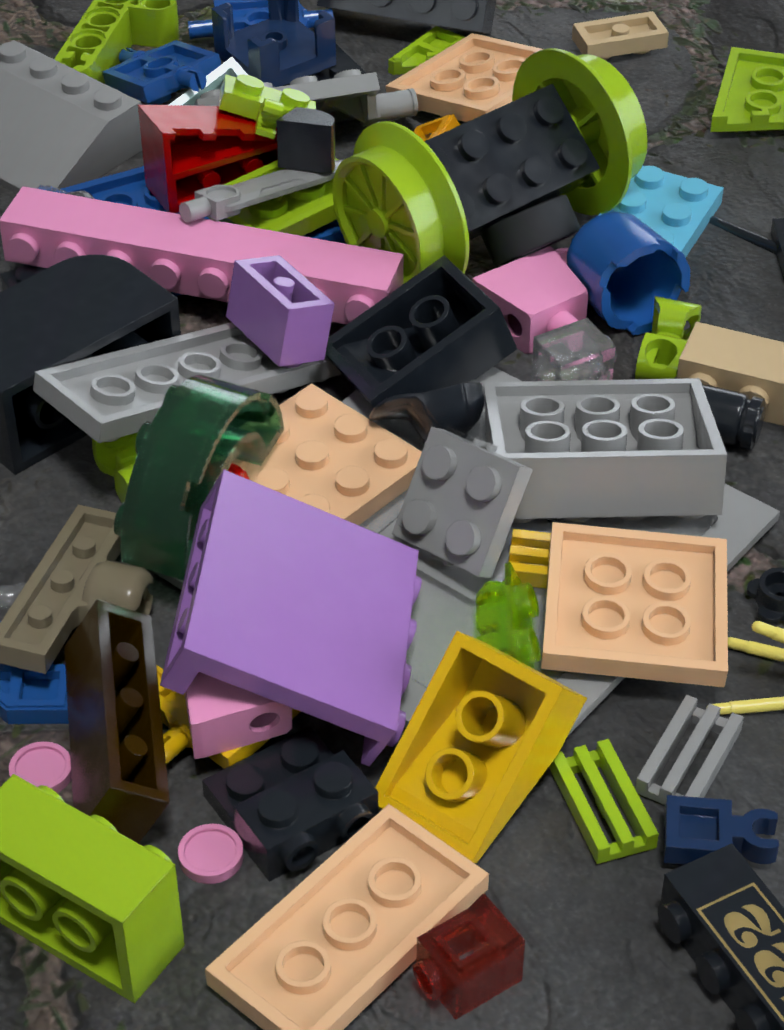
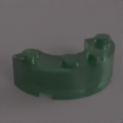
M205 375L192 376L180 385L169 387L163 404L153 421L144 422L136 437L135 451L137 457L130 476L125 502L119 507L114 520V533L121 536L122 562L184 581L200 507L223 469L228 471L235 459L261 466L284 431L281 409L271 394Z

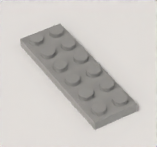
M231 322L35 371L33 391L92 439L102 443L116 441L120 437L144 430L158 429L165 424L186 418L204 416L208 412L232 405L246 404L250 400L267 395L285 393L289 389L313 382H323L328 378L342 375V373L326 356L324 360L302 363L294 368L279 367Z

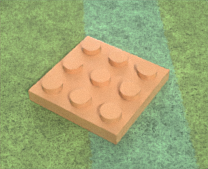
M472 33L385 86L386 92L413 88L418 99V111L440 115V117L454 114L457 120L468 122L511 103L514 81L520 66L530 55L543 49Z
M311 383L203 457L212 465L225 461L237 464L247 472L249 479L253 482L360 525L409 488L422 451L377 423L370 421L364 415Z
M552 522L541 669L725 687L728 674L727 539Z

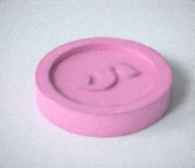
M53 742L31 743L14 754L9 763V775L11 777L15 774L36 787L44 785L59 793L66 788L72 779L71 756L64 747Z
M204 824L193 828L183 836L178 846V859L181 870L188 878L198 883L216 884L226 881L239 871L243 863L244 854L241 838L234 830L221 824Z

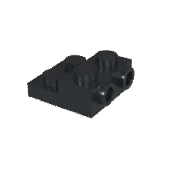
M310 726L202 780L205 799L225 825L239 835L244 850L269 882L289 871H298L305 868L317 856L348 841L378 814V791L344 750L333 754Z

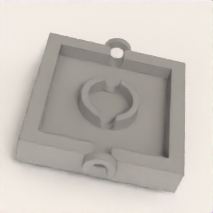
M431 427L392 534L431 553L430 558L444 561V565H455L478 577L492 579L533 469L496 453L497 446L476 438L471 442L444 429Z

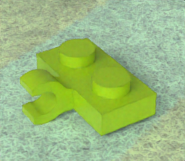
M225 74L220 89L219 109L256 120L255 134L273 140L276 135L277 119L295 107L316 109V101L310 100L309 96L305 93L291 88H285L283 91L266 87L261 80L250 75L240 74L234 77Z

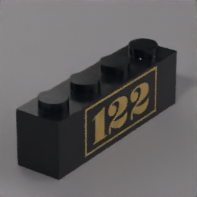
M732 843L664 874L661 901L657 911L659 922L667 937L674 943L680 942L694 960L698 975L706 989L714 995L719 994L734 1013L739 1030H784V907Z

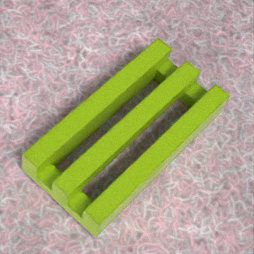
M609 739L598 741L596 750L590 752L586 745L574 748L573 756L565 758L562 751L558 753L550 764L549 769L596 864L657 848L659 833ZM598 767L601 768L636 837L632 836ZM575 773H582L602 817L606 820L617 842L608 843L574 776Z

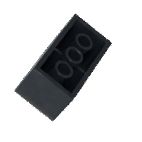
M82 255L63 260L0 292V463L14 475H17L88 435L33 391L35 371L181 335L178 298L132 264L120 258L107 255Z

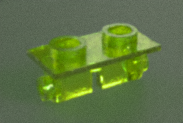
M511 562L505 563V581H488L483 584L476 594V628L481 635L477 639L534 669V663L541 660L540 645L532 628V618L539 616L538 600L532 585L529 582L522 584Z

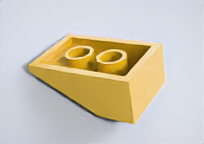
M456 631L375 786L378 791V807L383 809L388 804L392 805L470 861L478 863L558 755L587 697L493 646L460 631Z

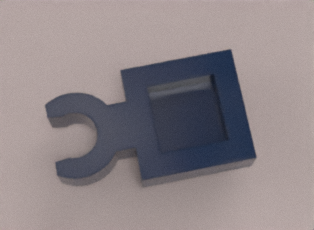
M667 795L664 810V863L688 864L731 843L743 857L757 864L774 863L777 859L779 840L760 838L756 834L775 835L778 813L769 809H754L743 816L732 815V800Z

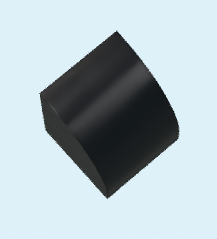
M295 107L276 120L278 168L329 174L335 171V120L332 115L316 109Z

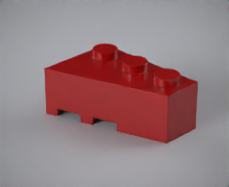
M138 104L146 187L167 212L178 213L181 203L195 199L194 191L214 185H224L278 160L277 126L276 135L273 140L255 134L256 120L221 110L219 106Z

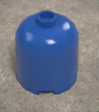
M613 211L595 216L577 231L572 238L567 252V265L586 287L588 304L610 327L628 330L632 335L652 331L655 296L677 300L681 290L687 292L690 287V266L685 255L647 224L629 213Z

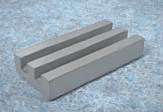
M686 694L638 775L636 792L664 805L667 795L684 796L676 791L710 731L720 735L685 795L688 797L704 798L742 730L744 717L733 712L729 719L719 716L721 708L710 703L706 710L697 707V698ZM690 723L696 725L662 786L655 784Z

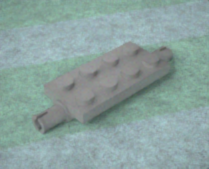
M351 69L337 73L333 79L317 81L316 76H304L292 80L290 85L273 87L272 83L264 82V86L283 91L285 88H291L305 93L309 96L310 100L316 101V110L332 115L335 122L356 119L364 127L379 121L413 117L418 113V99L413 88L378 94L380 86L376 72L361 74L360 70ZM220 89L203 93L200 99H196L194 105L219 106Z

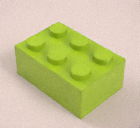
M13 774L0 787V923L135 1004L185 946L175 864L157 847L138 844L120 834L105 818L99 815L88 816L65 803L58 793L47 786L40 785L36 787Z

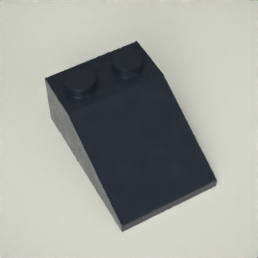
M444 255L328 338L325 356L374 408L386 398L394 395L423 393L475 380L517 350V346L500 307Z

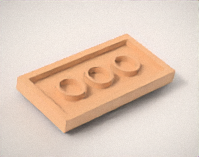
M388 804L205 968L206 983L263 1030H344L488 890L489 873Z

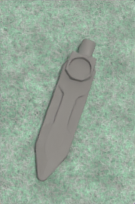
M335 160V171L343 160ZM286 168L233 185H214L194 191L195 199L181 203L179 212L185 222H191L207 216L215 221H219L240 214L242 208L331 181L334 178L335 171L329 174Z

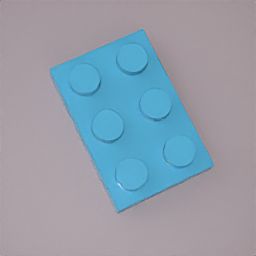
M642 166L640 171L631 178L629 188L622 201L606 213L616 211L634 215L680 250L686 258L708 225L710 218L721 205L724 188L706 183L699 178H687L665 172L655 166Z

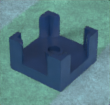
M268 0L269 19L234 32L232 5L224 3L211 8L215 53L219 54L223 62L233 57L248 75L258 78L263 83L268 82L272 83L273 87H280L289 84L294 79L309 76L336 65L335 18L324 10L318 13L319 19L315 21L313 32L299 21L298 0Z

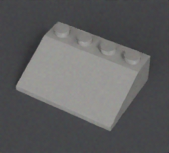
M15 40L0 45V185L18 194L22 186L54 191L101 177L142 151L138 104L141 105V101Z
M700 378L483 382L487 442L497 446L496 453L533 469L513 522L527 523L538 518H563L572 522H583L592 517H620L629 521H639L648 516H676L681 519L694 520L704 515H722L727 452Z

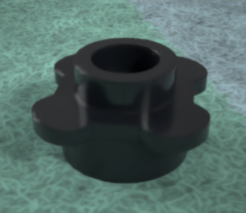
M771 568L765 571L760 576V579L756 578L748 583L747 594L756 600L759 607L757 615L762 621L777 623L784 621V568Z

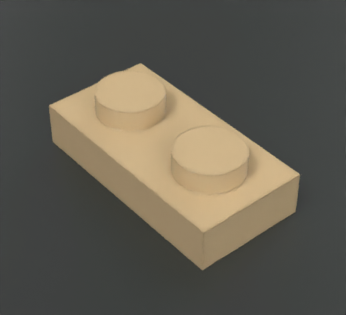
M653 11L573 24L572 40L582 54L595 55L604 60L612 56L631 53L646 54L651 50L667 48L669 32Z

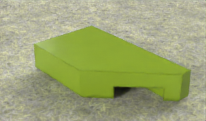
M435 26L388 60V73L392 75L405 74L465 37Z

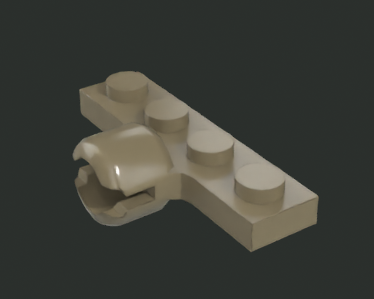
M77 505L0 622V664L46 674L72 630L80 625L96 599L149 615L153 596L149 593L147 586L149 583L153 584L152 575L143 567L115 561L131 535L128 531L131 525V516Z

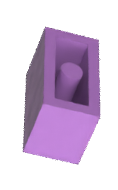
M280 255L235 260L226 317L279 367L294 368L302 363L324 360L335 303Z

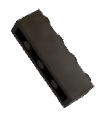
M96 599L64 647L73 807L88 816L99 815L105 818L120 834L139 844L170 803L152 618L149 615Z

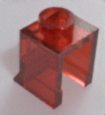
M484 893L468 909L417 937L416 963L413 965L414 976L427 998L431 1001L439 999L456 1020L522 981L525 940ZM470 950L474 951V953L462 960L459 958Z

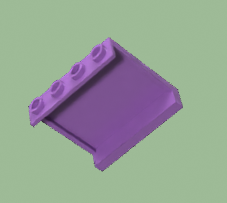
M223 469L200 507L160 686L184 695L198 672L204 673L365 736L361 763L370 767L386 745L393 747L398 742L406 722V713L400 710L401 697L407 688L412 670L411 665L406 664V654L417 627L416 620L411 619V612L422 584L421 577L416 576L419 550Z

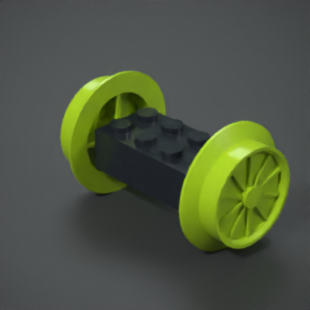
M557 48L540 50L526 58L520 66L514 81L511 103L438 136L423 141L407 127L391 121L377 122L365 128L356 141L353 156L344 159L335 171L332 192L339 227L347 244L404 254L403 284L444 255L465 274L469 261V240L480 236L484 229L521 211L561 195H567L573 211L585 215H599L615 208L625 197L631 178L640 171L645 161L648 141L644 115L639 101L627 80L606 60L590 54L576 56L571 52Z

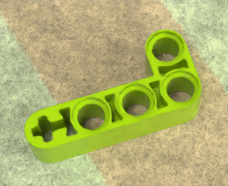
M93 0L54 59L105 84L102 71L121 64L119 53L122 49L126 50L127 47L131 48L132 45L158 48L172 41L179 40L177 0Z

